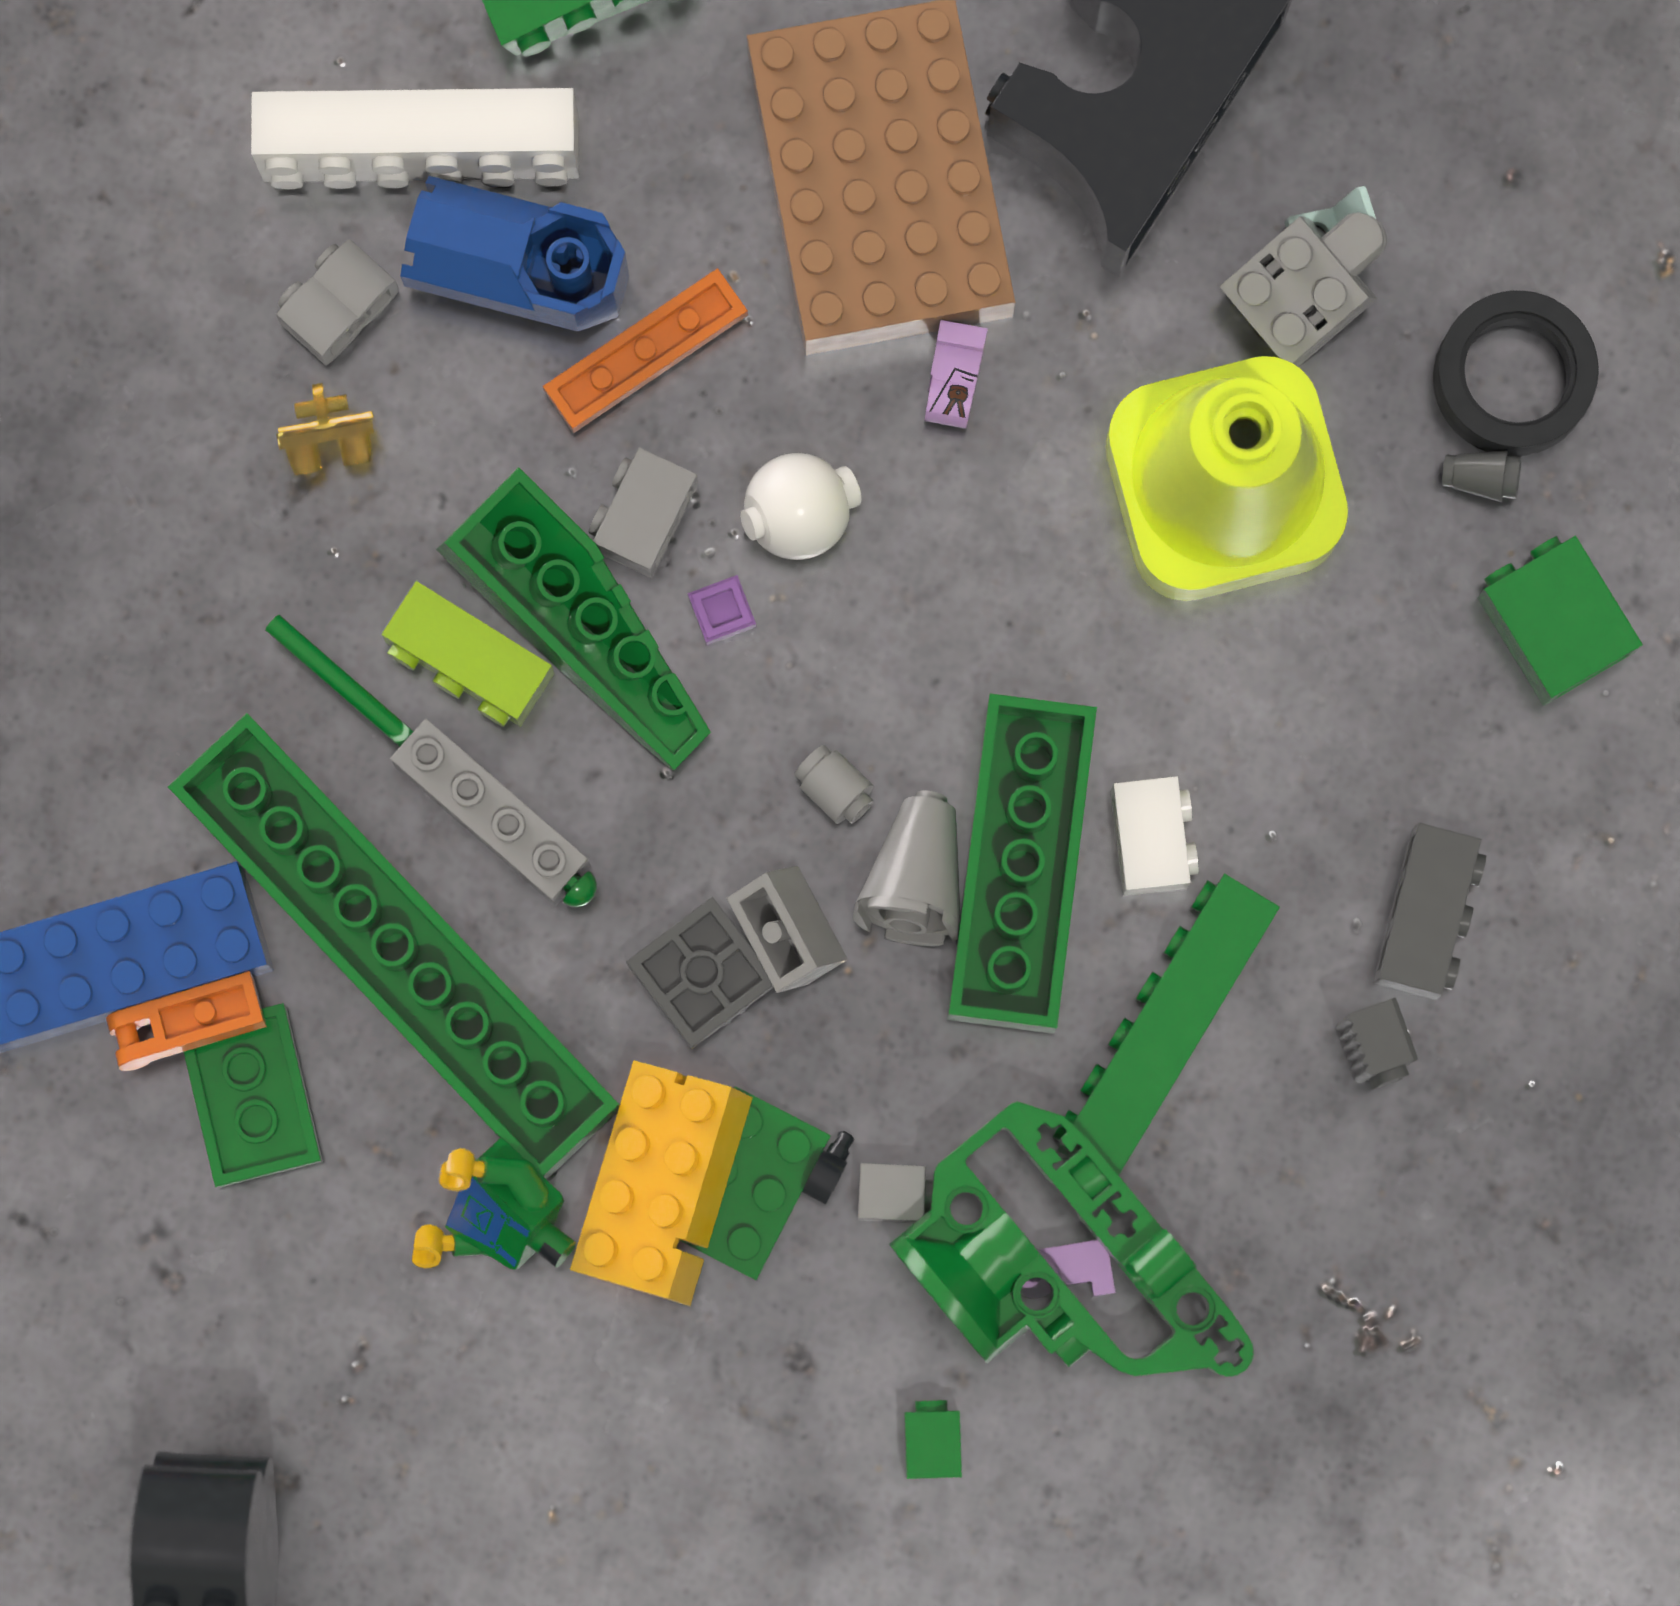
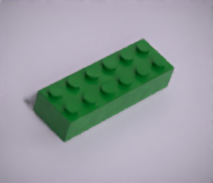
M989 694L947 1020L1052 1034L1057 1029L1097 707Z

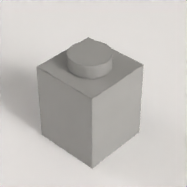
M861 1163L858 1220L917 1222L924 1216V1211L929 1212L931 1210L933 1179H925L926 1166Z

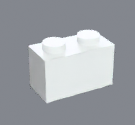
M1178 776L1114 783L1110 792L1123 896L1187 889L1191 883L1190 875H1196L1199 872L1195 842L1186 843L1184 822L1192 821L1189 790H1179Z

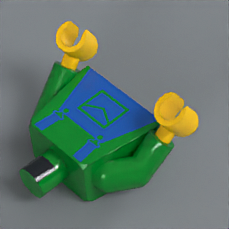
M500 1137L476 1161L474 1154L466 1149L459 1148L449 1154L448 1161H445L441 1166L439 1184L448 1190L459 1191L445 1225V1228L451 1232V1235H444V1232L437 1226L431 1224L423 1225L415 1234L412 1262L418 1267L432 1268L440 1263L442 1251H452L453 1257L484 1255L495 1259L509 1269H519L536 1252L557 1268L571 1254L576 1242L554 1225L564 1202L562 1194L535 1169L530 1161L525 1160L511 1145Z

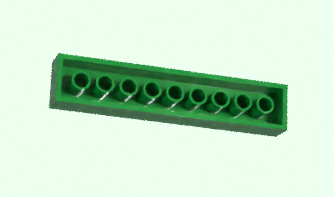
M248 713L237 721L168 786L176 797L483 1121L525 1160L530 1161L546 1180L618 1112L620 1104Z

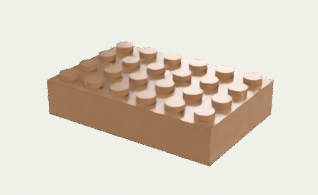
M937 0L747 35L748 58L805 354L811 355L939 331L940 320L973 325L1013 317L1015 297L956 1Z

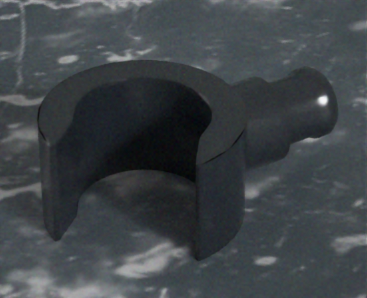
M845 1131L838 1132L835 1142L830 1143L827 1151L823 1150L802 1190L803 1193L824 1204L827 1203L848 1163L846 1162L849 1156L848 1150L854 1142V1137Z

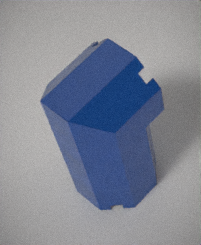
M428 176L425 182L428 192L421 190L417 198L406 237L404 251L415 254L413 266L402 264L400 277L404 287L577 332L619 316L629 280L625 250L619 240L616 239L603 213L563 202L553 207H548Z

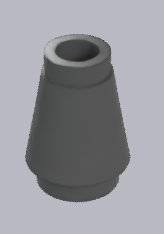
M1508 450L1456 455L1446 454L1442 486L1453 487V489L1503 503L1504 498L1516 499L1520 480L1521 456H1511Z

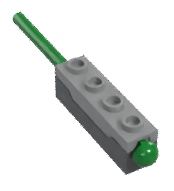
M277 615L268 624L265 631L399 746V749L391 756L390 760L402 774L555 907L562 899V902L568 906L581 907L588 904L594 898L597 882L591 871L587 872L591 867L588 858L429 720L425 718L416 730L413 731L281 615Z

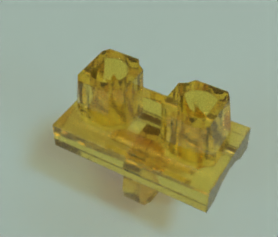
M319 383L312 385L314 400L294 403L297 419L317 416V420L282 426L278 428L279 433H276L279 450L286 449L294 474L300 475L323 470L319 443L339 440L343 466L371 462V434L375 432L376 424L373 411L330 418V413L349 410L347 394L327 398L324 384Z

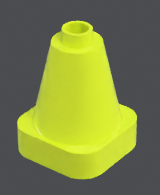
M1261 356L1174 377L1135 389L1116 408L1106 438L1107 462L1136 568L1147 585L1157 593L1174 600L1193 601L1274 581L1316 568L1330 556L1336 547L1347 523V500L1316 389L1309 377L1293 363L1277 357Z

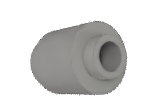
M821 745L801 763L794 774L802 782L800 789L836 824L841 823L845 819L851 824L856 822L874 802L869 796L874 785L838 750L831 752L825 745Z

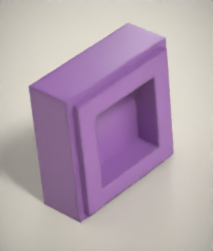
M738 575L687 593L706 645L756 627V622Z

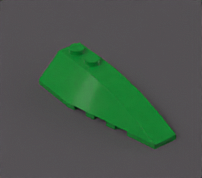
M518 467L436 549L551 663L672 771L711 733L675 673H672L659 652V646L650 631L645 629L630 604L631 600L621 584L618 585L596 543L522 469Z

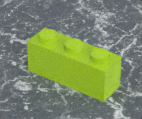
M418 581L414 583L381 634L386 644L391 646L387 652L391 658L413 671L418 664L422 665L436 674L432 680L436 686L457 699L460 698L463 692L481 702L477 710L502 727L506 725L508 720L521 727L555 674L551 664Z

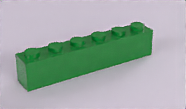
M1225 873L1217 885L1209 880L1206 881L1191 908L1199 912L1192 927L1188 931L1179 926L1164 951V954L1172 958L1163 975L1159 976L1152 971L1136 997V1000L1145 1004L1134 1023L1124 1017L1108 1044L1117 1051L1107 1068L1105 1069L1099 1064L1095 1065L1080 1090L1089 1096L1078 1115L1071 1110H1068L1065 1118L1095 1146L1118 1175L1121 1173L1280 906ZM1059 1126L1052 1137L1057 1141L1064 1135L1063 1130ZM1060 1144L1056 1152L1062 1159L1067 1161L1080 1149L1078 1146H1075L1074 1150L1068 1154Z

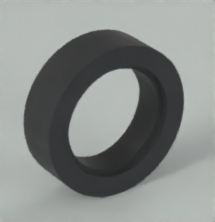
M1523 290L1499 292L1473 303L1451 325L1438 349L1434 362V393L1440 411L1447 423L1469 444L1486 452L1508 450L1511 456L1531 455L1559 443L1584 416L1593 400L1598 384V357L1594 342L1585 325L1562 303L1536 292ZM1502 326H1523L1539 332L1556 347L1565 366L1566 384L1560 403L1550 413L1528 422H1510L1494 417L1478 405L1466 383L1465 360L1469 347L1484 333Z

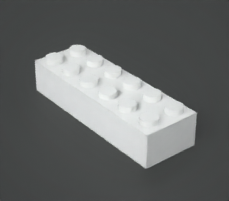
M573 88L252 92L251 154L263 182H271V186L278 189H298L303 187V182L323 181L326 187L335 189L355 187L356 181H377V185L380 187L402 188L409 185V180H427L428 176L462 184V180H483L484 185L492 187L511 186L514 184V179H535L538 185L561 186L567 183V179L579 178V117Z

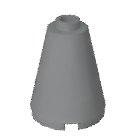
M924 790L918 791L916 796L904 799L854 905L853 921L862 929L870 932L873 923L886 928L885 939L918 946L943 945L945 935H950L953 942L958 939L960 896L956 809L947 803L948 799L946 796L934 791Z

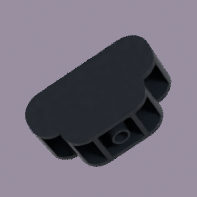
M158 1451L153 1465H145L142 1470L133 1514L130 1547V1582L133 1606H276L279 1544L272 1457Z

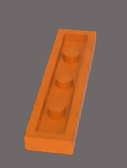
M717 268L543 385V390L569 428L575 433L747 317L748 310Z

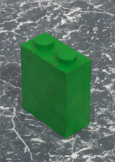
M1576 535L1564 543H1561L1557 536L1542 543L1530 552L1534 560L1517 570L1512 563L1496 570L1484 579L1488 587L1477 597L1543 707L1633 655L1643 646Z

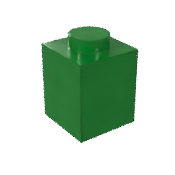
M948 1400L915 1401V1412L904 1413L906 1479L962 1477L960 1411H948Z

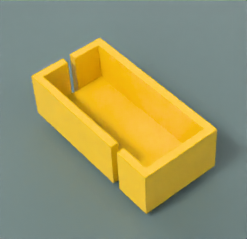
M633 1060L570 1270L601 1281L690 1306L704 1259L676 1248L679 1239L708 1249L753 1097L730 1086L690 1075L686 1077L675 1071Z

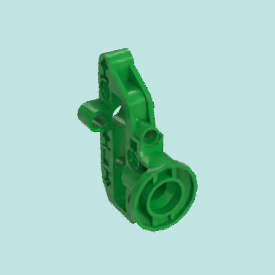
M1018 1101L1011 1103L937 1164L934 1171L931 1210L889 1244L913 1276L987 1364L1028 1329L1049 1354L1051 1353L1052 1355L1056 1352L1068 1367L1072 1366L1088 1351H1091L1114 1369L1132 1376L1208 1368L1213 1373L1226 1377L1237 1376L1246 1371L1253 1359V1344L1232 1311L1198 1272L1197 1266L1186 1251L1166 1229H1163L1095 1146L1064 1116ZM1042 1125H1045L1050 1130L1057 1126L1063 1130L1064 1135L1060 1138L1059 1142L1068 1154L1074 1150L1075 1146H1078L1080 1149L1056 1170L1052 1165L1060 1162L1062 1158L1054 1149L1048 1148L1043 1152L1036 1144L1042 1138L1041 1133L1037 1130ZM1006 1130L1046 1179L1052 1182L1075 1209L1080 1220L1117 1263V1266L1171 1328V1335L1149 1354L1142 1358H1130L1119 1350L1021 1229L966 1165V1159L999 1131ZM961 1193H969L979 1199L982 1205V1213L977 1222L963 1225L954 1220L951 1215L950 1206L955 1196ZM1115 1193L1119 1197L1110 1201V1205L1119 1214L1130 1211L1135 1218L1129 1224L1133 1233L1128 1238L1122 1233L1112 1236L1108 1232L1107 1228L1111 1226L1112 1219L1103 1208L1098 1211L1096 1217L1092 1215L1095 1209ZM1031 1278L1044 1279L1052 1290L1050 1303L1041 1310L1029 1309L1021 1299L1022 1287ZM1191 1292L1201 1296L1206 1303L1204 1318L1194 1325L1185 1324L1177 1314L1179 1299ZM1218 1316L1224 1322V1325L1214 1329L1224 1341L1231 1342L1236 1339L1240 1344L1235 1350L1239 1360L1234 1365L1228 1361L1216 1363L1214 1357L1218 1354L1219 1349L1210 1337L1205 1336L1201 1344L1194 1337L1196 1334L1209 1329Z

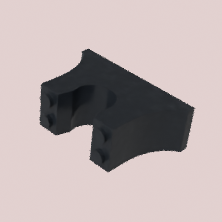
M1072 0L1071 7L1095 32L1113 38L1126 50L1131 59L1134 73L1126 82L1113 90L1103 93H1084L1068 87L1054 73L1019 62L1011 76L1004 72L999 76L988 94L987 100L990 104L985 112V115L989 117L987 135L1045 171L1071 195L1093 228L1101 254V267L1120 277L1284 23L1292 0Z

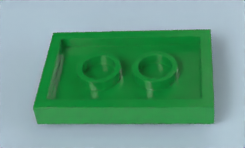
M284 1003L262 1008L267 1027L184 1052L216 1188L323 1162L288 1011Z
M734 1086L735 1089L753 1097L708 1249L681 1239L679 1241L757 1281L831 1135Z

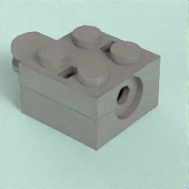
M1357 212L1348 214L1323 235L1311 219L1299 216L1219 287L1279 358L1299 367L1377 300L1376 296L1360 279L1358 274L1384 252L1387 245L1386 231L1382 223L1373 216ZM1326 319L1327 323L1318 330L1316 327Z

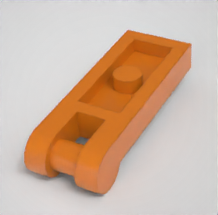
M250 971L121 1009L106 1017L110 1035L117 1038L119 1050L115 1052V1056L121 1071L136 1070L148 1065L151 1061L267 1027L254 978ZM151 1024L154 1038L140 1042L137 1030L142 1026Z

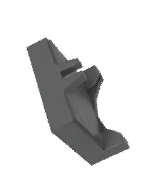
M713 896L626 961L630 970L640 983L643 984L691 1049L695 1048L721 1027L731 1023L734 1017L738 1014H743L751 1004L774 988L755 951Z

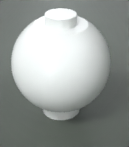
M804 453L785 454L764 464L751 479L745 494L744 510L740 513L741 523L747 536L751 540H757L770 553L791 560L810 559L828 551L838 542L848 525L849 509L861 504V491L853 472L846 466L834 470L829 463L813 455Z

